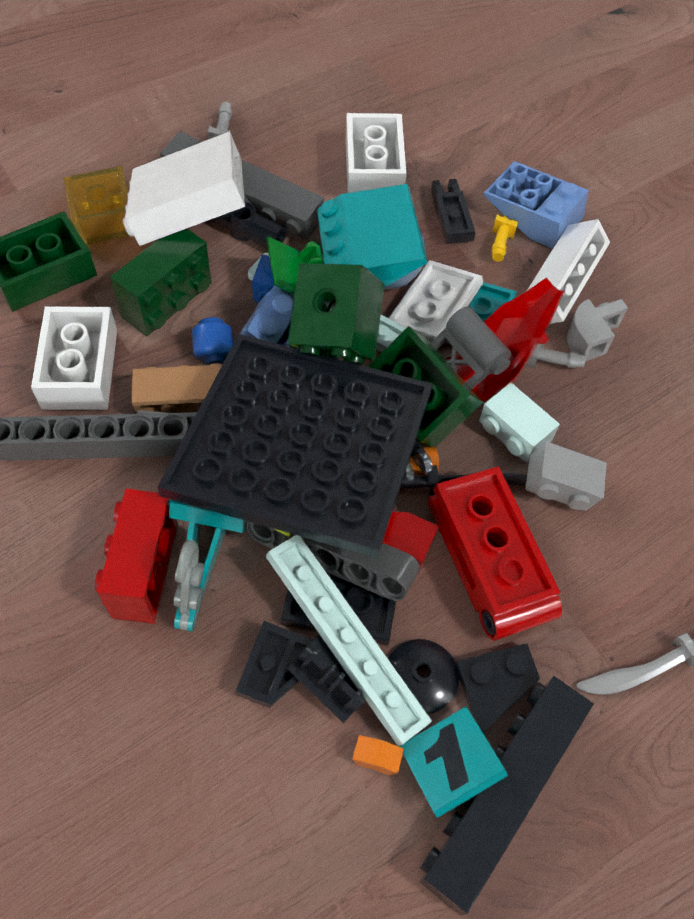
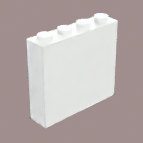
M224 133L134 168L131 181H129L130 190L127 193L128 202L125 206L126 214L123 223L129 236H135L139 246L245 207L242 162L231 133Z

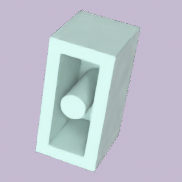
M509 383L484 404L479 422L482 423L488 433L500 439L510 453L519 456L525 463L529 461L530 455L545 441L551 442L560 425L512 383Z

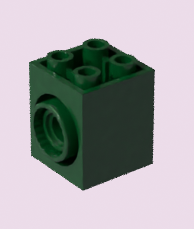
M299 263L288 344L300 349L302 354L310 353L317 356L323 355L339 358L358 365H363V360L375 361L385 284L363 265Z

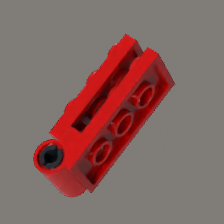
M494 467L436 484L433 489L435 495L429 497L427 504L436 524L439 526L438 529L475 612L479 611L480 622L488 638L496 641L559 619L562 615V604L558 595L561 592L500 467Z

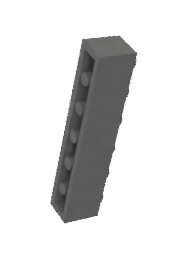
M179 131L160 153L161 158L202 141ZM241 160L244 201L254 205L257 214L285 227L289 234L308 240L319 225L317 209L324 203V197Z

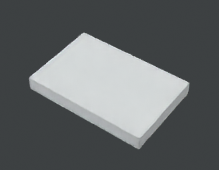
M429 260L388 319L405 328L408 326L412 327L431 342L446 328L449 318L456 311L470 304L483 284V276Z

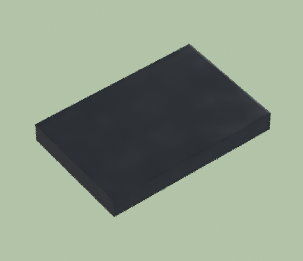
M327 573L375 642L388 646L396 601L387 599ZM288 590L280 620L281 625L318 632Z

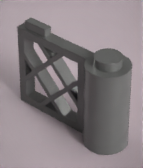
M469 306L456 311L449 318L446 328L430 342L438 351V348L447 340L453 346L452 358L446 361L456 372L457 365H469L473 369L475 374L466 381V384L471 389L479 384L487 375L493 373L498 375L510 365L511 351ZM460 354L464 360H458V355Z

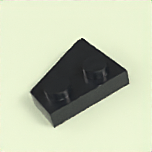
M264 621L234 694L271 708L299 682L287 669L313 640Z
M527 643L456 662L459 679L470 713L483 734L540 680Z

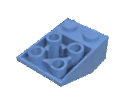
M514 161L484 192V196L507 218L518 221L517 227L527 237L553 249L567 226L579 223L584 218L589 190Z
M273 286L260 300L240 334L296 348L288 344L294 298L279 287Z

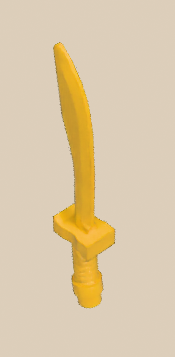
M497 214L492 233L497 234L491 251L492 259L496 262L504 259L507 249V238L509 237L513 240L518 221L510 220L505 215L501 217Z

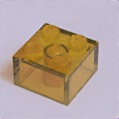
M122 166L63 177L71 222L86 245L129 236L123 223L129 187Z

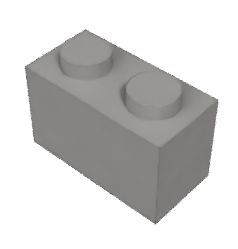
M545 441L529 457L525 490L538 494L540 498L567 504L572 509L587 511L604 499L607 463Z

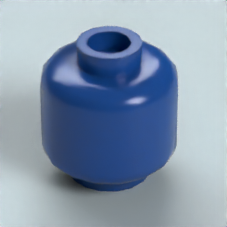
M204 318L198 322V325L191 332L193 355L197 360L205 362V365L224 363L234 344L232 328L228 324L224 323L220 318Z

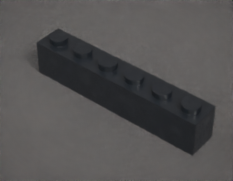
M555 676L546 685L541 682L536 685L527 699L532 704V707L526 716L519 712L507 730L512 735L511 740L505 748L499 744L494 750L508 776L468 799L470 804L463 815L457 811L453 814L443 830V833L448 836L440 851L433 846L420 866V869L425 874L419 883L459 915L468 914L594 705L593 702Z

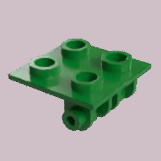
M269 236L266 238L274 286L295 294L299 263L324 264L321 246L316 242H308L306 247L300 252Z

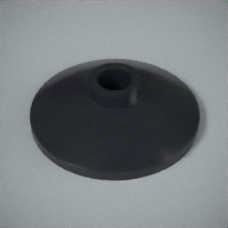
M415 639L399 645L389 656L388 660L427 714L443 709L453 699L459 684V672L455 660L443 646L430 640ZM418 667H426L430 672V676L422 678L417 674L416 669Z

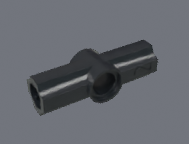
M246 201L245 207L211 219L231 229V234L235 239L240 241L252 240L268 248L266 240L268 236L283 243L287 235L285 227L257 214L254 205Z

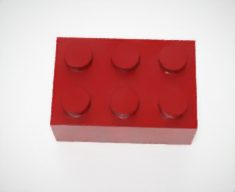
M125 488L122 501H117L115 505L114 522L116 525L113 535L109 534L106 538L104 554L107 558L104 569H99L96 574L94 585L95 591L98 593L102 604L112 619L155 624L178 528L177 519L169 518L171 499L159 496L158 492Z

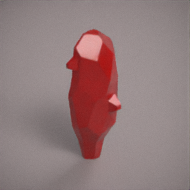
M544 278L522 295L500 306L484 321L511 351V357L509 359L510 365L506 370L498 375L494 373L487 375L472 389L483 403L489 401L509 383L516 380L538 344H547L549 342L545 331L552 321L565 290H558L547 278ZM461 355L458 357V360H464ZM457 365V374L465 382L475 374L469 365Z

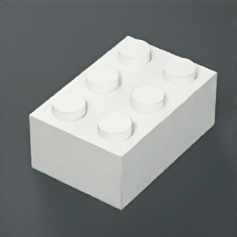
M347 113L345 137L347 193L405 184L406 162L402 114Z
M45 307L31 385L41 410H108L117 328L111 307Z

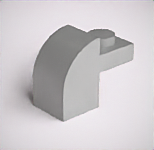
M590 299L582 302L576 309L567 330L566 338L571 351L585 355V361L605 355L615 337L611 329L619 327L628 309L623 300L620 299L611 303L605 302L596 308Z

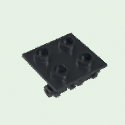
M320 634L287 669L343 724L365 702L361 694L363 691L357 689Z

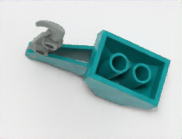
M170 500L169 518L189 522L187 541L182 546L175 574V582H179L174 597V606H178L174 628L193 632L200 605L227 530L240 533L247 531L248 521ZM201 524L216 527L205 565L198 562V542Z

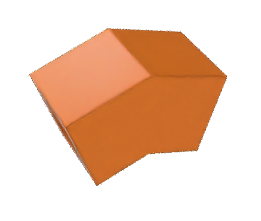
M359 735L352 760L360 767L373 769L386 775L398 774L404 748L383 740Z

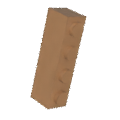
M223 364L132 369V406L135 414H137L138 410L167 413L198 412Z

